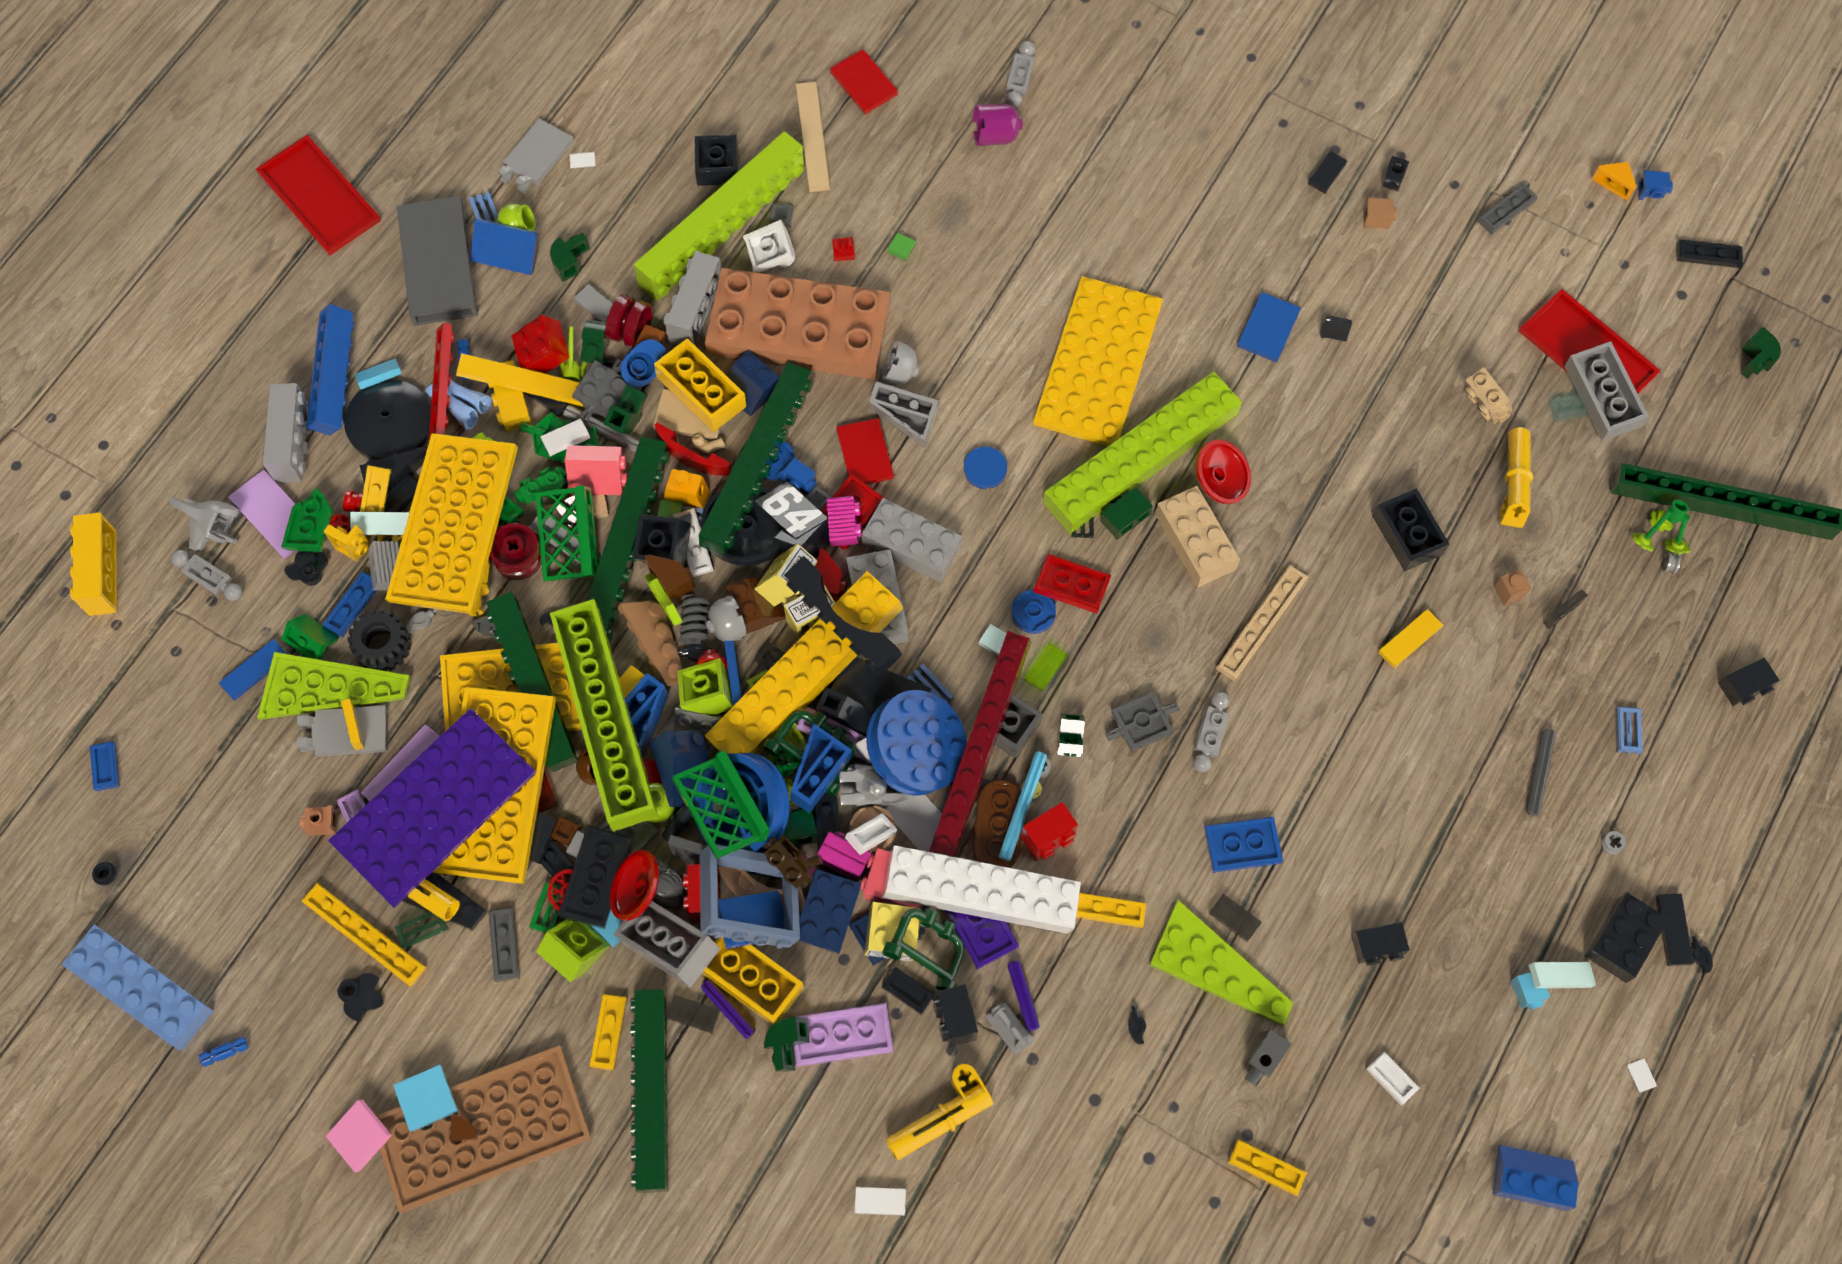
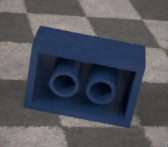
M816 869L799 920L800 939L798 942L840 954L862 884Z

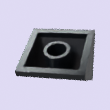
M822 521L797 538L793 537L783 528L773 540L784 551L798 543L817 559L820 548L826 549L830 544L827 521Z

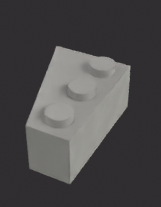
M876 382L869 400L871 410L926 448L939 411L938 400Z

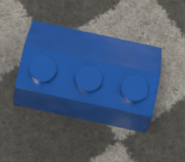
M1498 1145L1493 1195L1564 1211L1576 1208L1578 1178L1573 1160Z

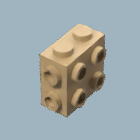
M1485 367L1466 379L1467 388L1465 389L1468 393L1467 396L1474 405L1476 403L1479 404L1480 413L1486 421L1491 420L1493 424L1497 422L1502 423L1511 416L1510 413L1513 411L1510 399Z

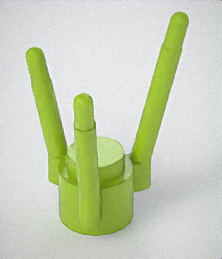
M570 326L569 359L566 365L565 362L560 364L561 377L579 382L580 378L585 376L587 363L583 362L580 367L578 362L573 361L574 335L573 326Z

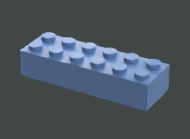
M93 925L62 963L68 970L167 1043L183 1051L214 1012L96 925Z

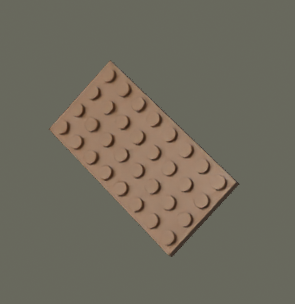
M560 1045L450 1087L458 1112L452 1115L461 1116L468 1120L476 1130L477 1140L452 1142L451 1115L413 1132L409 1131L401 1106L376 1116L392 1135L380 1148L400 1214L592 1139Z

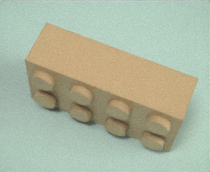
M1197 486L1158 503L1155 515L1197 588L1237 569L1240 558Z

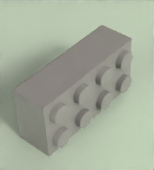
M695 251L693 258H689L686 275L682 276L679 282L680 289L678 294H674L671 302L672 308L664 317L666 335H668L671 345L678 346L687 338L695 346L697 345L714 304L721 272V262L718 257Z
M1611 341L1570 356L1565 369L1601 441L1638 429L1644 425L1649 415Z
M297 383L270 384L263 465L276 483L302 482V476L306 473L304 454L308 452L305 439L306 434H309V429L306 428L309 402L305 399V394L301 392Z
M883 498L862 533V545L876 552L891 549L893 560L941 583L962 547V536Z
M891 549L846 558L851 587L868 571L902 604ZM903 609L880 632L894 644L908 642V628Z
M651 902L645 912L631 921H623L613 934L628 949L689 988L692 987L720 950L708 935L701 934L700 930L654 902Z

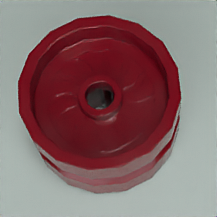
M624 294L619 295L614 301L607 317L605 327L606 338L618 343L623 340L625 345L635 348L634 345L645 324L651 326L653 318L652 305L641 300L635 303L634 298Z
M509 523L496 530L490 556L497 571L503 577L510 580H524L534 575L542 564L540 545L535 533L528 526L520 523Z

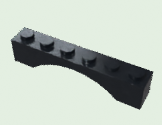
M803 556L784 574L788 581L786 586L794 594L799 592L803 596L801 600L809 609L816 608L819 611L817 616L826 625L830 622L835 627L833 632L841 640L846 638L851 643L848 647L857 656L862 654L867 659L865 664L873 672L878 670L883 675L902 656L899 648L883 633L859 629L847 623L835 613L827 599L824 577L807 558Z

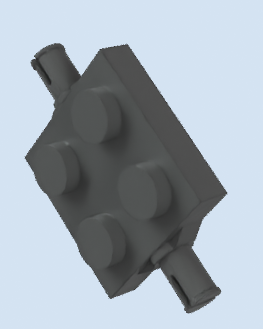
M616 359L612 368L605 367L595 360L573 393L572 398L582 403L585 407V410L579 417L581 420L585 417L583 422L587 423L593 413L606 418L611 405H618L626 385H629L619 374L621 369L620 359Z
M1151 692L1114 708L1111 713L1117 723V728L1105 732L1108 741H1111L1121 736L1126 741L1131 752L1166 738L1174 732L1168 721V715L1180 711L1179 706L1174 702L1163 707L1158 702L1155 694Z

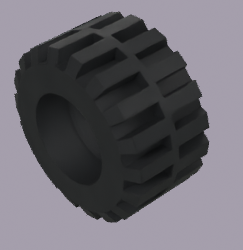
M372 610L368 611L367 616L360 615V620L358 622L355 620L352 623L354 629L350 628L348 632L351 636L348 637L351 652L364 668L380 669L382 671H387V668L391 670L396 669L395 665L397 663L401 665L404 662L402 658H407L409 655L407 649H411V643L409 642L411 638L399 617L394 616L389 611L384 613L383 610H377V613H374ZM380 633L391 634L389 642L380 649L368 648L374 636Z

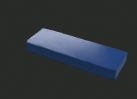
M361 571L322 624L326 629L342 638L345 636L352 623L359 617L378 591L373 590L371 575Z
M273 639L226 676L219 684L236 701L269 674L274 652L287 653Z
M724 641L734 706L743 697L737 652L734 641Z

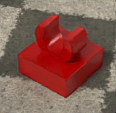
M853 237L832 239L834 262L855 260Z

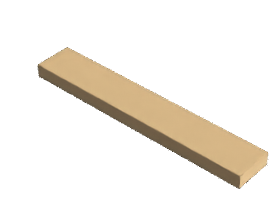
M816 82L796 84L809 192L830 190L817 84Z
M1291 565L1288 566L1216 667L1217 671L1234 682L1305 584L1308 579L1307 575Z

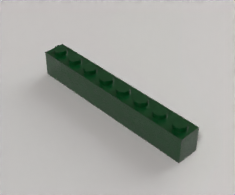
M511 591L487 601L488 610L485 611L490 623L495 625L494 637L498 644H502L504 650L501 651L504 662L510 665L511 671L508 674L512 683L517 684L518 693L554 696L517 597ZM557 702L555 703L545 767H548L552 772L572 765L578 759Z
M664 989L635 990V998H631L630 1001L631 1013L635 1012V1022H631L630 1027L631 1037H635V1046H631V1061H635V1071H631V1086H635V1096H631V1111H635V1121H631V1136H635V1146H631V1161H635V1171L631 1172V1186L635 1187V1191L638 1193L668 1192L667 997Z

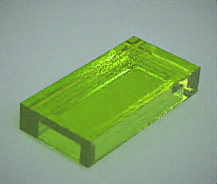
M1049 643L1024 677V681L1039 691L1044 692L1068 658V654Z

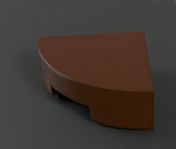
M451 1115L452 1142L477 1140L476 1130L468 1120L461 1116Z

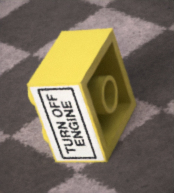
M797 543L775 558L755 587V590L774 607L781 602L786 603L792 595L797 596L799 592L794 594L786 586L788 581L784 574L803 556L814 566L818 561Z
M824 585L828 602L832 607L835 601ZM794 596L784 605L786 622L797 640L820 619L817 616L819 611L816 608L809 609L801 600L803 596Z
M873 902L869 908L864 955L888 958L882 954L885 943L892 941L904 912L915 907ZM916 918L911 919L902 940L914 949H917L919 920ZM902 953L900 960L904 961L913 960L904 953Z

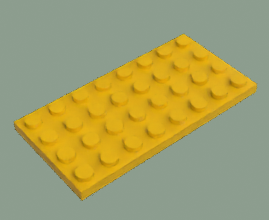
M1081 276L1033 425L1105 446H1110L1117 441L1124 427L1163 298Z
M431 434L385 600L389 603L474 614L518 450L516 444Z
M465 687L460 718L471 708L535 770L536 775L440 864L433 873L525 884L556 703L554 696Z

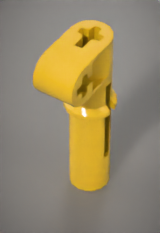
M1514 428L1508 433V471L1506 472L1507 476H1505L1508 488L1500 508L1498 521L1499 525L1523 528L1530 513V484L1533 480V473L1531 472V433L1525 428Z
M426 879L408 895L409 898L444 921H449L456 914L460 905L458 900Z
M968 1064L958 1065L952 1073L951 1084L958 1097L946 1104L939 1103L937 1109L885 1139L892 1155L897 1161L947 1131L954 1132L956 1126L993 1105L990 1094L972 1066ZM960 1074L969 1076L967 1081L969 1086L973 1083H976L977 1086L963 1093L962 1090L965 1088L966 1082L964 1080L959 1081ZM960 1109L959 1112L955 1113L952 1116H949L947 1119L943 1120L942 1122L938 1123L937 1125L933 1126L932 1128L926 1130L925 1132L921 1133L920 1135L914 1138L915 1134L921 1132L922 1130L926 1129L932 1124L938 1122L939 1120L945 1118L949 1114Z

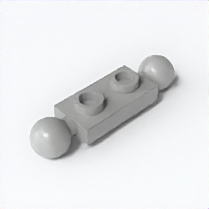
M1030 41L1022 42L1019 46L1020 54L1015 53L1006 91L1010 93L1006 97V102L1014 108L1021 105L1022 95L1027 94L1035 57H1032L1035 52V46Z
M176 550L172 553L171 562L176 567H183L181 570L183 575L217 597L222 592L229 601H237L242 596L241 587L238 584L230 583L233 579L198 555L194 554L190 559L189 554L184 550Z
M1216 692L1211 698L1213 707L1208 706L1205 708L1193 750L1200 752V755L1194 758L1193 766L1196 771L1201 773L1207 772L1211 768L1212 761L1210 757L1215 758L1218 756L1229 714L1222 711L1228 707L1230 702L1228 695L1224 692Z

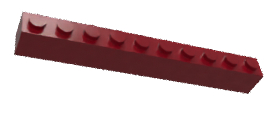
M1010 631L1006 633L929 852L956 857L1032 643L1028 637Z

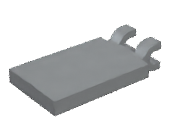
M539 118L503 161V167L498 171V174L502 176L500 181L508 185L515 174L519 175L515 180V184L519 185L517 191L525 194L532 183L537 186L574 143L573 137Z
M386 705L354 707L364 749L360 750L354 749L350 742L342 708L315 710V717L307 715L297 716V725L300 726L301 730L312 729L311 738H297V748H300L301 752L315 751L317 757L387 752Z

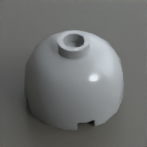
M895 341L886 357L888 358L887 365H883L881 380L898 386L909 382L911 377L915 378L920 366L917 365L918 357L916 352L907 344Z
M732 596L714 602L708 611L709 620L705 621L708 632L710 634L714 633L717 639L723 642L738 641L746 636L742 615L739 616L736 610L739 607Z

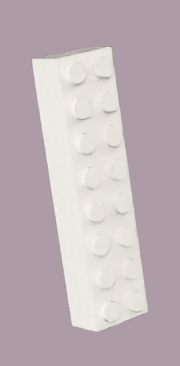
M894 845L889 855L882 898L1069 934L1075 928L1081 882Z

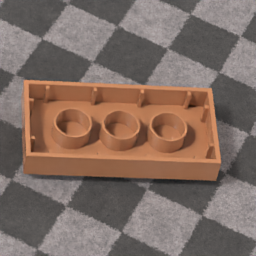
M721 268L705 340L707 355L739 359L749 350L765 364L786 366L788 362L808 370L876 380L890 310V292Z

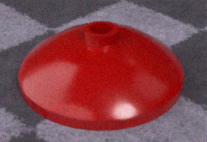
M1214 440L1205 444L1197 454L1195 465L1197 478L1202 489L1210 498L1221 504L1230 505L1244 499L1251 486V471L1243 453L1235 445L1224 440Z
M645 850L635 851L623 861L617 870L610 891V907L616 918L623 921H631L644 913L654 899L659 884V867L652 853Z

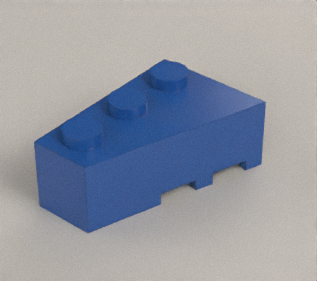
M648 673L625 698L642 758L669 697L665 686Z
M814 723L790 796L792 802L808 813L812 811L839 775V771H842L849 762L852 753L849 747Z

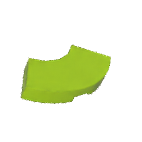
M652 572L645 575L648 586L672 624L676 626L682 623L677 610L656 576Z

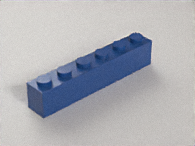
M331 304L327 305L319 313L306 422L307 429L329 436L340 430L344 421L342 409L346 403L344 391L348 384L346 374L350 365L348 356L352 347V340H350L351 332L354 328V321H352L353 312Z

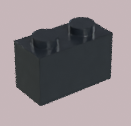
M1764 657L1725 676L1718 684L1732 706L1740 703L1744 706L1754 701V696L1761 694L1763 697L1774 691L1773 686L1780 680Z
M1402 922L1358 930L1351 936L1358 964L1366 963L1367 966L1381 963L1380 960L1387 958L1391 962L1404 959L1403 955L1410 951Z

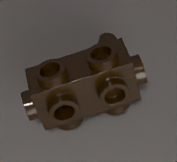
M784 834L778 839L772 837L763 846L766 849L763 854L768 862L776 867L783 874L786 882L792 884L796 889L799 886L802 889L813 880L811 875L816 869L814 866L823 864L821 855L807 858V855L800 852Z

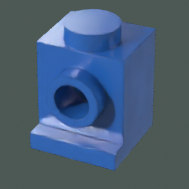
M1644 171L1638 181L1639 200H1643L1644 197L1664 198L1666 193L1670 194L1673 189V182L1670 181V172Z
M794 457L781 472L782 483L788 481L797 491L800 490L806 494L815 487L816 474L812 469Z

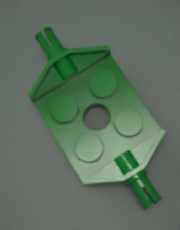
M553 413L548 414L534 426L521 422L519 431L531 434L536 455L565 464L567 449L550 456L540 436L571 422L556 418ZM593 426V429L586 427L590 439L574 445L599 446L596 427Z

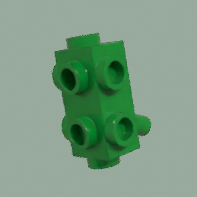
M559 466L552 470L551 467L540 471V477L535 480L529 477L520 482L521 487L513 491L518 502H523L526 506L536 500L535 493L561 490V487L566 483L565 478H567L563 468Z

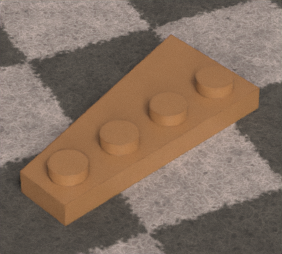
M658 600L619 604L617 609L627 619V626L631 632L635 633L639 640L638 645L640 649L646 652L650 659L648 663L659 682L665 687L678 685L677 671L683 668L666 614Z

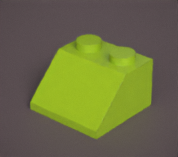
M721 658L677 671L681 709L713 716L729 711L733 707L729 673Z
M567 919L546 932L536 952L571 983L585 974L608 949L610 944L587 924Z

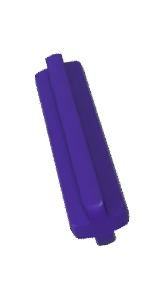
M1019 961L1010 962L1007 967L1028 1032L1039 1029L1040 1025Z
M708 979L701 985L702 991L745 1039L750 1038L755 1033L753 1026L712 980Z

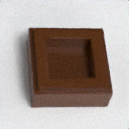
M560 815L551 839L569 847L576 832H580L582 827Z

